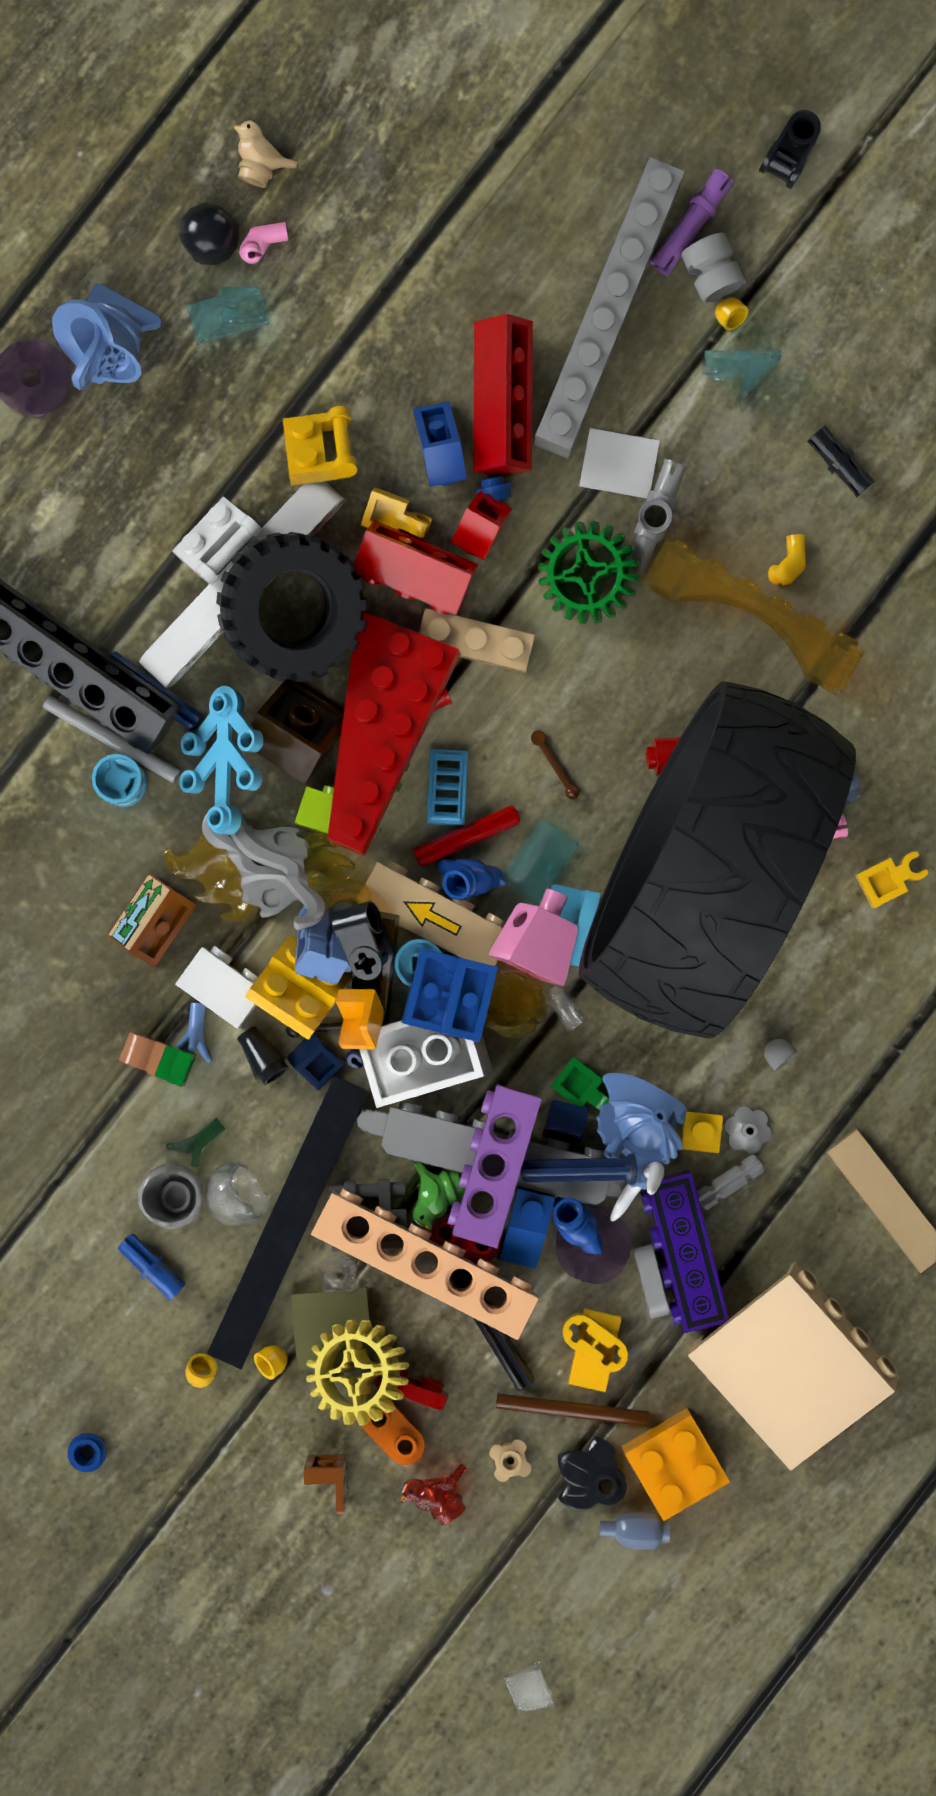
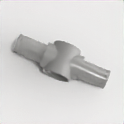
M664 458V464L654 490H649L646 501L639 510V520L634 531L637 534L633 544L635 551L628 557V560H638L641 558L637 571L648 574V568L658 542H663L666 531L672 524L673 512L678 502L675 496L684 472L687 470V466L677 463L674 474L671 475L674 461ZM655 505L663 507L667 514L665 523L657 528L649 526L645 519L647 510Z

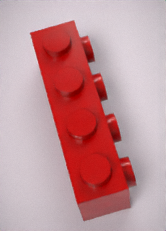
M503 314L474 322L473 472L491 476L503 475L504 477L532 471L533 321Z

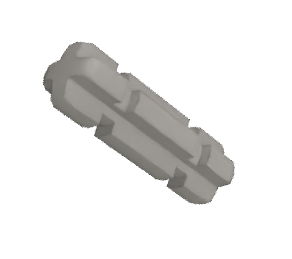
M750 1155L741 1161V1166L735 1165L711 1181V1186L705 1185L696 1191L700 1206L704 1210L710 1209L718 1203L717 1200L719 1198L725 1199L746 1185L749 1178L755 1179L761 1175L765 1169L758 1157Z

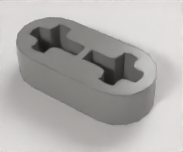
M652 1244L634 1248V1258L650 1319L669 1315Z

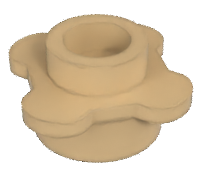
M515 1439L512 1443H506L502 1446L495 1444L491 1447L489 1454L495 1461L496 1470L494 1476L498 1481L506 1482L509 1477L517 1475L526 1477L530 1474L531 1464L526 1461L524 1452L527 1447L524 1441ZM512 1457L514 1462L508 1464L507 1458Z

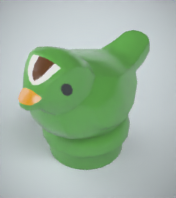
M415 1161L414 1166L420 1175L418 1201L413 1210L412 1217L416 1225L425 1227L430 1231L435 1219L442 1217L447 1212L449 1205H453L454 1201L462 1200L464 1190L463 1187H459L460 1178L456 1171L446 1172L444 1170L439 1175L428 1171L422 1162Z

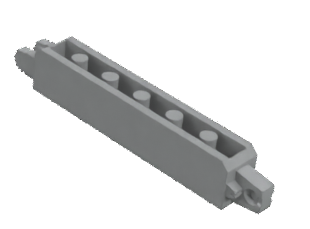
M400 1101L399 1107L391 1106L389 1113L376 1109L375 1111L366 1109L362 1110L361 1114L356 1118L358 1120V1127L361 1130L383 1137L381 1145L387 1154L458 1172H463L465 1164L472 1166L476 1151L471 1150L470 1145L475 1128L483 1129L485 1121L474 1119L473 1126L458 1122L459 1115L437 1110L436 1116L421 1113V1105ZM493 1124L494 1133L501 1138L510 1137L515 1129L511 1128L510 1135L496 1132V1124ZM531 1133L524 1160L606 1158L604 1151L585 1147L584 1153L569 1150V1142L548 1137L547 1144L532 1141L533 1133ZM489 1154L483 1159L482 1168L486 1173L496 1175L503 1170L504 1160L498 1154ZM520 1170L516 1186L562 1198H574L583 1203L596 1206L604 1201L606 1196L619 1197L628 1181L526 1183L522 1179Z

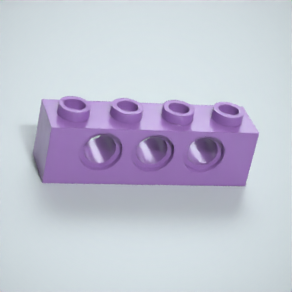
M496 1084L494 1092L487 1090L481 1112L487 1114L484 1128H475L470 1149L476 1151L472 1166L464 1165L459 1182V1187L465 1188L461 1203L453 1202L447 1224L454 1225L452 1235L494 1248L498 1247L540 1107L541 1097ZM502 1116L513 1119L516 1126L514 1133L507 1138H501L493 1131L494 1122ZM489 1154H498L504 1160L503 1170L496 1175H490L482 1168V1161ZM479 1191L488 1192L493 1197L492 1207L485 1212H479L471 1205L472 1196Z

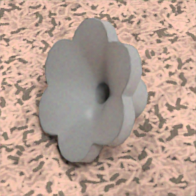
M746 1106L737 1108L734 1117L728 1118L724 1123V1129L729 1134L728 1143L730 1147L735 1150L744 1149L751 1154L758 1152L762 1143L768 1142L772 1136L771 1129L766 1125L768 1118L765 1112L761 1110L752 1111ZM751 1127L752 1133L747 1134V1128Z

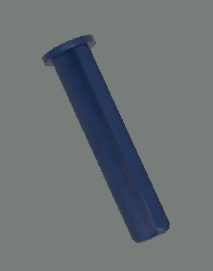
M629 1153L627 1158L524 1160L521 1167V1176L526 1183L628 1181L629 1185H635L638 1172L634 1153Z

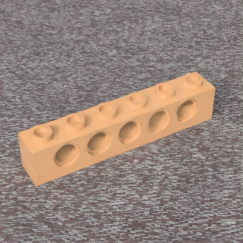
M343 1188L340 1194L332 1191L312 1230V1236L516 1340L519 1339L539 1299L538 1295L532 1292L533 1284L515 1275L511 1281L498 1275L500 1270L498 1266L482 1258L479 1259L478 1263H475L463 1257L466 1250L449 1241H445L443 1246L429 1239L432 1234L431 1232L411 1223L409 1229L396 1223L397 1215L380 1206H377L375 1211L361 1205L363 1198ZM354 1216L365 1218L369 1224L368 1232L363 1236H353L347 1229L348 1220ZM388 1234L399 1235L404 1243L403 1248L395 1254L385 1252L381 1246L384 1236ZM430 1251L436 1255L438 1262L434 1269L422 1271L416 1266L415 1259L421 1252ZM457 1269L469 1271L472 1275L470 1284L462 1289L455 1288L449 1281L453 1271ZM498 1286L505 1290L506 1297L503 1303L498 1306H491L485 1302L484 1294L490 1287Z

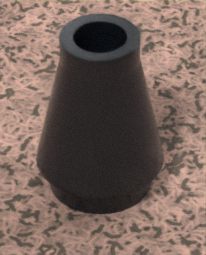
M256 1026L246 1030L237 1038L255 1079H260L264 1085L275 1081L289 1069L285 1063L287 1057L268 1041Z

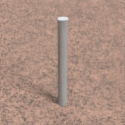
M49 695L44 702L43 709L121 754L128 756L168 781L174 783L181 772L178 768L150 752L146 754L142 750L132 747L119 734L55 697Z

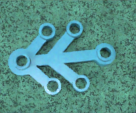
M221 686L213 692L210 698L209 715L195 733L188 732L182 737L180 746L184 754L200 756L206 749V742L216 729L217 740L194 771L186 770L181 774L179 785L183 792L198 794L203 790L205 781L216 767L215 806L209 809L206 821L215 833L232 835L240 828L242 817L240 810L235 805L230 804L231 766L237 772L236 782L239 788L250 791L257 790L262 784V773L259 769L252 767L239 748L246 752H258L263 746V735L259 730L253 729L243 716L245 709L243 696L233 687ZM232 727L239 734L237 738L238 747L232 741ZM252 737L251 744L249 745V739Z

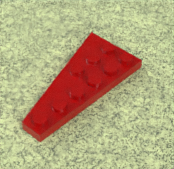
M363 612V619L368 622L365 632L359 631L356 641L360 642V644L351 655L327 838L333 844L365 856L461 653L458 648Z

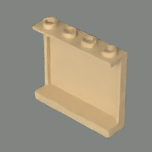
M796 1262L791 1264L787 1274L709 1336L704 1333L694 1341L688 1357L790 1471L893 1394L899 1378L897 1369L891 1360L884 1355L880 1356L873 1349L871 1340L865 1331L858 1326L854 1327L845 1317V1311L839 1302L832 1297L828 1298L819 1288V1282L813 1273L806 1268L802 1269Z

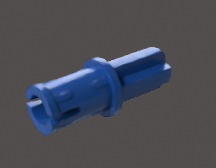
M135 1234L127 1236L119 1245L118 1250L142 1273L140 1278L143 1280L146 1277L168 1301L186 1285L162 1261L164 1257L162 1255L158 1257Z

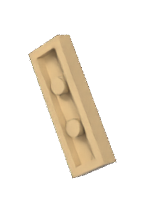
M425 608L419 634L458 648L461 658L526 673L535 637L533 634L452 614H441Z

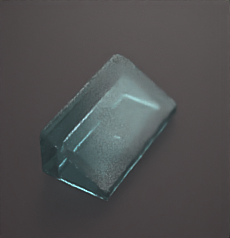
M540 819L504 871L503 876L507 882L506 886L537 906L543 898L546 889H549L579 843L553 824Z

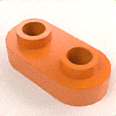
M394 1404L395 1410L393 1412L387 1413L383 1411L387 1418L383 1424H376L370 1418L369 1424L362 1425V1428L394 1462L401 1465H410L417 1462L423 1455L425 1448L424 1436L413 1422ZM409 1440L413 1444V1448L409 1452L401 1451L398 1447L400 1441Z

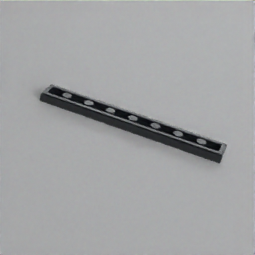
M334 1075L207 1352L208 1355L242 1370L366 1099L368 1090Z

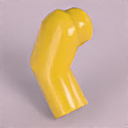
M795 534L786 536L787 557L779 565H772L768 570V578L772 584L789 585L805 570V535Z

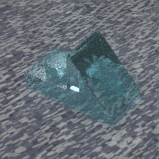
M221 287V296L186 306L198 345L269 325L259 287Z
M705 351L702 359V375H711L713 380L720 381L731 380L734 378V375H739L741 404L777 368L781 360V351Z

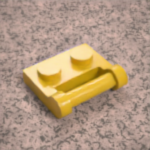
M335 406L327 413L283 419L291 486L350 478L357 473V460L352 456L348 429V426L351 424V416L347 407ZM334 431L337 458L330 462H326L323 432Z

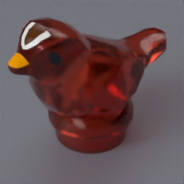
M460 1463L451 1473L445 1476L425 1480L417 1478L407 1480L402 1486L400 1501L402 1503L412 1502L418 1509L431 1512L433 1519H437L441 1525L452 1522L466 1509L462 1502L463 1497L456 1492L458 1480L465 1472L466 1467Z

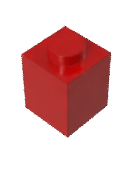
M479 491L467 507L451 543L462 548L467 554L476 556L484 561L496 544L512 508Z

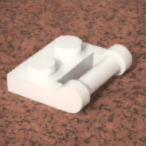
M223 496L172 552L212 586L219 578L217 574L252 537L256 539L264 530L250 516L243 513Z

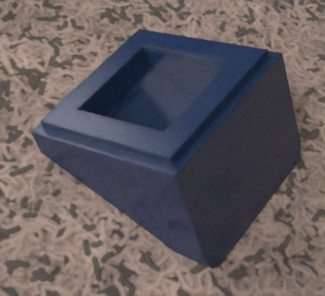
M313 1033L309 1040L305 1038L287 1056V1060L293 1068L318 1091L345 1065L315 1033Z
M553 1100L550 1104L542 1135L546 1138H554L574 1145L579 1144L584 1134L588 1109L583 1106Z

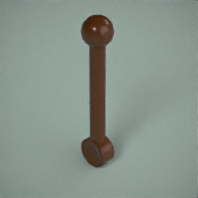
M540 730L534 731L531 735V741L534 745L540 747L566 788V797L573 800L578 798L580 794L579 788L571 784L547 746L545 733Z

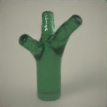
M215 1118L195 1135L178 1142H168L166 1148L167 1150L183 1149L186 1154L192 1151L191 1166L198 1167L204 1148L226 1129Z

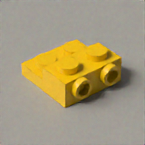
M289 934L272 956L266 968L249 988L245 998L309 1040L336 1003L338 990L345 989L352 976L344 972L338 983L330 984L317 980L316 976L310 978L296 974L297 939Z

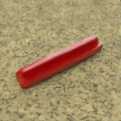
M510 805L419 845L413 849L416 860L420 866H426L512 828L521 822L516 808Z

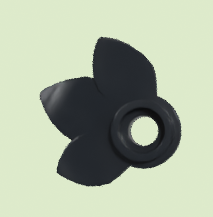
M596 1436L589 1446L588 1453L570 1450L558 1455L560 1472L569 1483L558 1497L565 1506L578 1511H587L598 1503L613 1505L624 1498L627 1492V1480L622 1471L618 1469V1454L608 1441ZM603 1479L612 1481L613 1490L611 1493L603 1491L601 1487Z

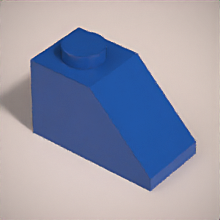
M450 402L413 409L430 487L437 485L447 486L456 481L466 480L461 442Z
M516 1186L499 1260L536 1269L555 1200L554 1195Z

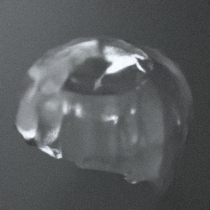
M233 1160L223 1162L213 1171L208 1181L206 1202L209 1212L218 1222L229 1227H235L262 1220L268 1210L269 1195L259 1187L257 1177L252 1175L247 1165Z

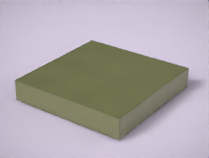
M367 1286L291 1293L297 1370H315V1368H310L306 1364L308 1360L318 1358L311 1348L313 1345L324 1346L320 1335L326 1332L333 1335V1325L342 1324L345 1327L347 1320H356L358 1325L362 1320H370ZM362 1342V1347L366 1348L369 1359L374 1362L373 1348ZM346 1345L337 1354L333 1368H337L342 1364L343 1351L347 1350Z

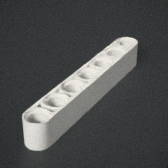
M326 481L303 484L262 528L264 531L256 539L261 541L266 539L269 534H288L289 532L302 533L314 537L340 509L345 499ZM253 537V538L249 541V543H251L252 541H254V540H256V539ZM247 545L239 553L243 554L248 549ZM232 562L218 574L219 578L212 586L208 585L141 657L139 663L167 689L172 687L224 633V629L219 626L217 615L220 614V605L216 604L217 592H222L224 584L220 581L224 571H230L233 566Z

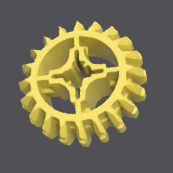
M347 1320L345 1327L342 1324L333 1325V1335L328 1332L320 1335L324 1346L313 1345L311 1348L318 1358L308 1360L306 1363L310 1368H315V1374L309 1375L306 1378L307 1382H316L317 1388L313 1389L310 1395L313 1398L322 1396L323 1399L320 1401L318 1408L320 1410L331 1408L330 1418L338 1420L343 1416L345 1425H352L355 1420H357L360 1426L369 1424L370 1418L374 1421L382 1420L383 1411L390 1413L395 1410L391 1399L402 1400L404 1394L397 1389V1386L407 1385L409 1382L408 1378L400 1376V1370L408 1369L409 1364L398 1361V1357L405 1353V1349L403 1347L392 1348L397 1337L394 1334L384 1337L385 1327L383 1325H376L372 1329L370 1320H362L359 1325L356 1320ZM362 1342H365L375 1350L381 1363H374L369 1359L366 1348L362 1347ZM346 1345L347 1350L343 1351L342 1364L338 1368L333 1369L337 1354ZM353 1368L371 1369L369 1373H362V1377H354V1375L344 1376L345 1372H351ZM383 1375L378 1392L369 1400L368 1395L372 1394L373 1380ZM334 1381H339L347 1387L348 1395L353 1398V1403L341 1395Z

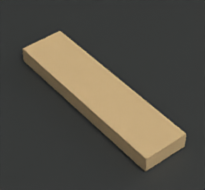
M854 1129L829 1148L826 1153L919 1273H922L936 1262V1230L860 1132Z

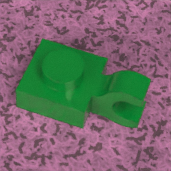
M575 1057L569 1061L550 1086L575 1105L584 1106L588 1101L600 1111L601 1105L609 1103V1098L597 1090L603 1079Z

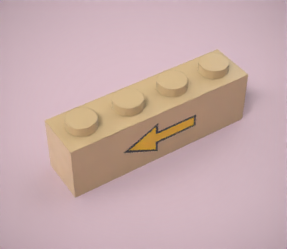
M390 860L387 861L385 866L379 862L376 863L356 901L357 904L371 900L377 905L379 911L400 915V927L430 941L459 958L492 966L496 965L498 960L489 956V952L506 921L490 913L484 919L472 912L475 907L472 903L464 899H453L450 901L439 895L441 887L424 878H421L419 883H416L405 877L408 872L407 869Z

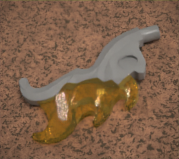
M241 812L242 821L240 828L231 837L247 857L286 873V886L307 909L305 915L294 918L293 927L296 930L318 924L324 917L325 911L340 903L355 902L360 904L372 901L371 891L361 881L350 878L342 871L343 868L354 870L355 863L342 854L325 849V846L337 847L336 844L328 840V835L311 833L299 837V829L293 827L256 830L247 825L245 817Z
M207 814L202 822L203 833L190 852L183 856H174L169 848H165L164 863L173 875L182 879H194L204 884L205 893L194 894V898L204 903L215 904L223 902L231 905V912L223 913L220 918L227 921L237 922L243 920L257 906L261 908L260 915L262 918L271 917L282 912L294 901L299 900L285 884L286 873L276 868L255 864L251 858L247 857L238 848L233 838L226 834L215 833L208 826L206 821ZM306 875L308 887L318 894L324 895L321 891L323 888L310 876Z

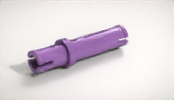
M714 169L698 195H692L688 201L690 206L650 260L652 266L657 265L655 267L657 271L669 276L681 258V253L689 247L709 218H714L717 213L716 207L734 184L731 178L728 179L729 176L719 169Z

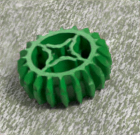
M579 521L575 525L576 535H574L569 527H563L562 534L565 540L562 541L560 538L552 536L550 542L556 547L555 551L543 549L542 555L550 558L549 564H538V569L548 571V577L540 578L538 583L541 586H551V589L546 591L543 597L545 600L558 598L552 606L555 612H559L567 606L564 612L565 619L572 620L578 611L579 623L586 624L589 613H591L594 623H601L602 610L608 618L616 617V612L612 606L614 603L621 609L627 608V602L621 598L623 593L628 596H635L636 591L627 587L628 580L639 582L640 576L629 574V568H635L640 563L637 559H626V556L632 554L635 548L633 545L620 548L626 538L623 533H619L611 539L613 526L607 524L600 533L599 522L591 521L587 532L585 524ZM589 541H598L605 545L613 554L615 561L600 563L594 555V550L590 549ZM578 545L574 566L561 572L566 555ZM587 563L591 567L605 569L596 571V576H591L593 578L591 582L587 578L573 576L581 574L582 569H586L584 566ZM617 573L613 589L605 598L600 600L599 595L602 594V581L606 577ZM577 582L582 587L584 595H587L588 604H581L571 598L564 589L563 584Z

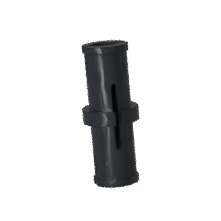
M826 425L807 441L829 465L827 468L831 474L835 472L856 498L875 482L854 459V452L851 449L846 450Z

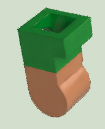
M129 1031L119 1061L182 1087L186 1084L197 1054Z

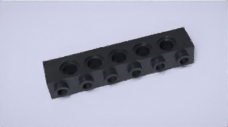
M0 579V651L4 653L5 657L30 671L40 682L48 684L57 690L71 704L84 709L95 717L101 725L111 728L125 738L132 747L148 754L161 743L182 706Z

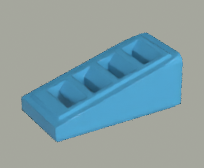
M430 749L427 825L464 826L468 751ZM437 760L460 761V769L437 768ZM437 775L459 776V783L436 782ZM436 790L458 791V798L436 797ZM435 805L458 806L457 813L435 812Z

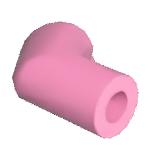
M281 222L251 228L241 243L239 249L241 258L248 264H255L260 261L271 243L288 241L286 223Z

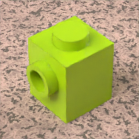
M324 785L323 791H319L306 786L295 824L328 835L334 788Z

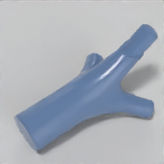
M191 1003L188 1028L183 1038L177 1043V1046L182 1049L189 1043L188 1049L191 1052L195 1051L197 1047L204 1061L209 1063L212 1061V1057L207 1051L204 1039L206 1006L202 1003Z

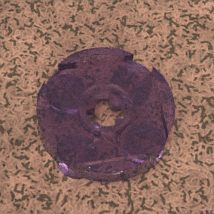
M32 339L33 341L13 343L0 354V398L7 407L20 415L32 416L34 418L45 417L48 413L56 410L69 393L72 375L66 360L57 348L43 340ZM37 369L40 370L39 378L41 382L37 386H25L27 380L23 376L26 371L34 373Z
M588 1206L587 1208L597 1219L598 1232L604 1241L602 1253L600 1255L585 1253L580 1246L567 1242L559 1230L556 1232L555 1251L560 1265L569 1276L582 1282L601 1284L614 1279L624 1270L630 1256L631 1236L620 1217L616 1221H611L610 1216L612 1212L606 1208Z

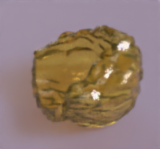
M513 968L497 970L484 1026L495 1031L498 1035L510 1038H520L535 1031L536 1026L542 1023L547 1016L546 1010L548 1008L545 1003L546 998L543 994V988L530 974Z

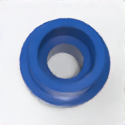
M498 475L481 480L482 487L475 489L476 495L479 491H482L499 501L511 497L510 487H513L512 480L504 481L503 475Z
M83 1433L76 1436L68 1447V1459L71 1465L81 1472H92L98 1469L105 1461L106 1445L99 1436L93 1433ZM88 1445L94 1449V1456L92 1458H85L82 1455L81 1448Z

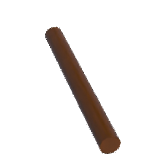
M497 1393L496 1409L646 1427L648 1425L649 1411Z

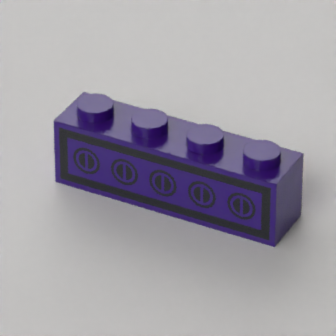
M689 1170L665 1175L655 1194L650 1195L646 1189L640 1192L645 1214L651 1212L653 1214L656 1227L649 1230L655 1251L662 1249L665 1264L660 1265L659 1270L664 1288H672L675 1301L668 1304L674 1325L681 1324L685 1333L724 1324L729 1320L692 1173Z

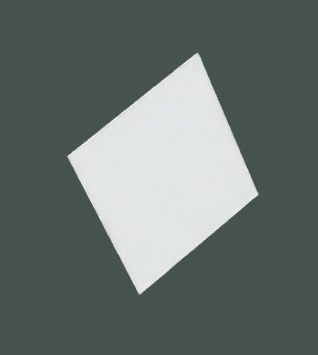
M590 428L579 486L647 498L652 486L660 441Z

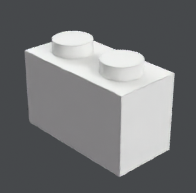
M214 946L211 951L201 947L175 985L239 1029L257 1006L245 998L258 976L247 968L242 973L229 965L233 958L218 947Z

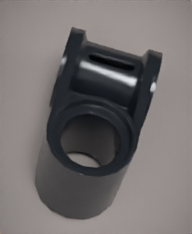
M800 110L794 113L789 118L777 141L775 140L759 168V172L763 174L769 172L786 182L787 188L792 189L808 161L807 158L820 134L821 122L818 116L808 110ZM804 126L810 130L811 137L800 139L794 135L793 128Z
M370 900L333 913V929L342 945L351 971L359 979L372 980L376 978L383 969L390 966L395 955L377 905Z

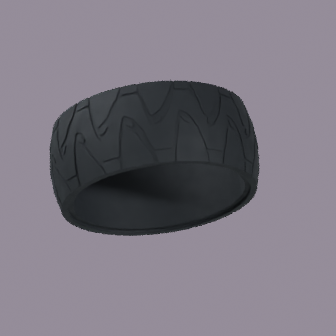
M726 681L720 682L701 704L683 732L631 830L590 926L580 958L579 977L613 1004L641 1020L670 1031L711 1039L725 1030L745 1006L765 976L795 923L816 880L849 795L856 764V749L854 745L826 721L792 701L785 700V698L759 688Z

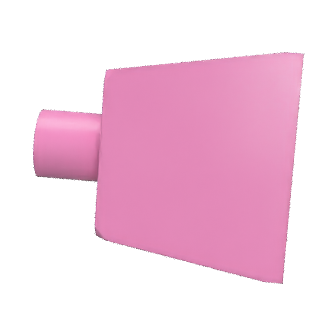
M546 889L540 906L525 903L517 904L493 944L489 956L542 982L564 986L578 933L577 925L560 917L567 896L557 891Z

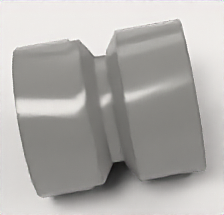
M723 232L707 236L693 243L681 253V258L689 275L697 276L694 286L703 304L723 299L742 288L747 282L739 263L730 260L734 252L726 234Z

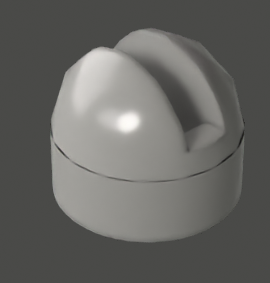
M774 1039L766 1045L764 1056L771 1068L777 1071L793 1059L798 1051L788 1041Z

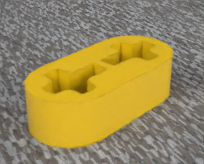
M574 1313L565 1319L562 1325V1334L565 1342L572 1349L606 1372H616L625 1366L628 1360V1351L620 1338L584 1313ZM582 1322L587 1323L586 1331L594 1339L591 1343L583 1337L577 1338L576 1341L571 1338L573 1332L570 1326L573 1323L578 1326ZM599 1342L607 1348H611L614 1344L617 1345L616 1352L620 1357L619 1360L616 1362L610 1359L607 1363L603 1362L604 1355L601 1350L596 1348V1345Z

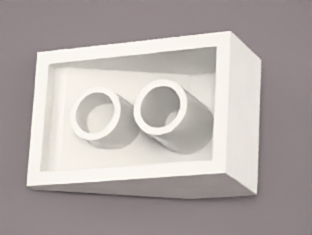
M402 1021L381 1027L376 1049H359L376 1108L493 1073L483 1036H481L480 1042L406 1025L401 1023Z

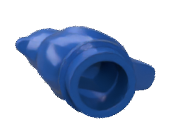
M441 858L437 861V870L444 874L442 881L443 889L449 897L456 900L476 897L491 889L507 884L500 868L486 865L480 860L457 859L453 861Z
M555 1198L553 1219L562 1237L570 1244L580 1246L587 1253L600 1255L602 1253L603 1241L598 1232V1222L594 1214L579 1200L574 1198Z

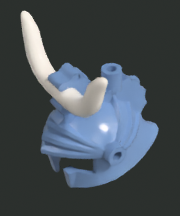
M607 1073L603 1076V1082L608 1090L609 1103L600 1106V1113L596 1117L598 1121L597 1132L600 1134L603 1144L607 1145L604 1155L607 1158H619L621 1153L626 1157L629 1153H634L638 1169L636 1184L629 1185L628 1183L612 1210L610 1220L616 1221L627 1210L641 1189H647V1193L653 1195L659 1188L664 1176V1166L659 1162L668 1164L670 1158L675 1159L678 1156L677 1151L683 1148L682 1141L675 1129L677 1123L681 1125L684 1123L687 1108L667 1092L643 1079L622 1073Z

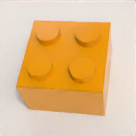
M688 1408L622 1445L625 1456L663 1521L730 1483Z

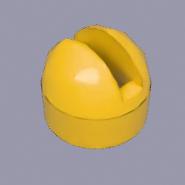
M735 297L722 299L715 307V316L727 331L735 330L741 326L749 312L748 308Z
M270 1345L264 1347L254 1355V1361L258 1370L270 1380L281 1374L287 1365L288 1356L280 1346Z
M199 1353L191 1356L185 1370L188 1383L197 1388L207 1387L215 1379L218 1366L214 1358L207 1354Z

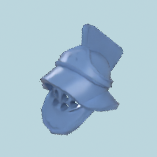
M101 284L93 286L87 301L84 299L66 301L57 308L52 317L53 334L60 348L76 365L72 382L73 386L78 390H86L91 382L103 384L105 381L116 383L137 381L141 376V366L138 357L141 347L140 341L143 340L141 332L158 329L161 325V319L158 315Z

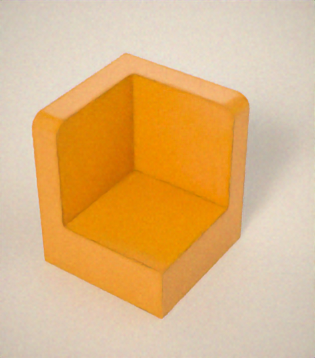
M339 989L336 1003L343 1017L338 1040L342 1049H376L385 1012L376 990Z

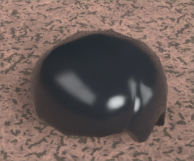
M207 202L190 208L180 219L178 227L180 241L197 263L217 265L228 260L237 249L239 236L237 226L230 214L220 205Z

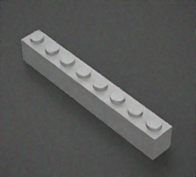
M649 157L536 432L535 446L569 459L676 199L685 171Z

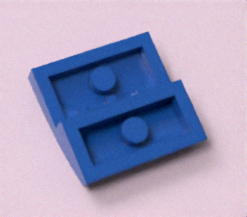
M419 948L401 1023L480 1042L498 967Z

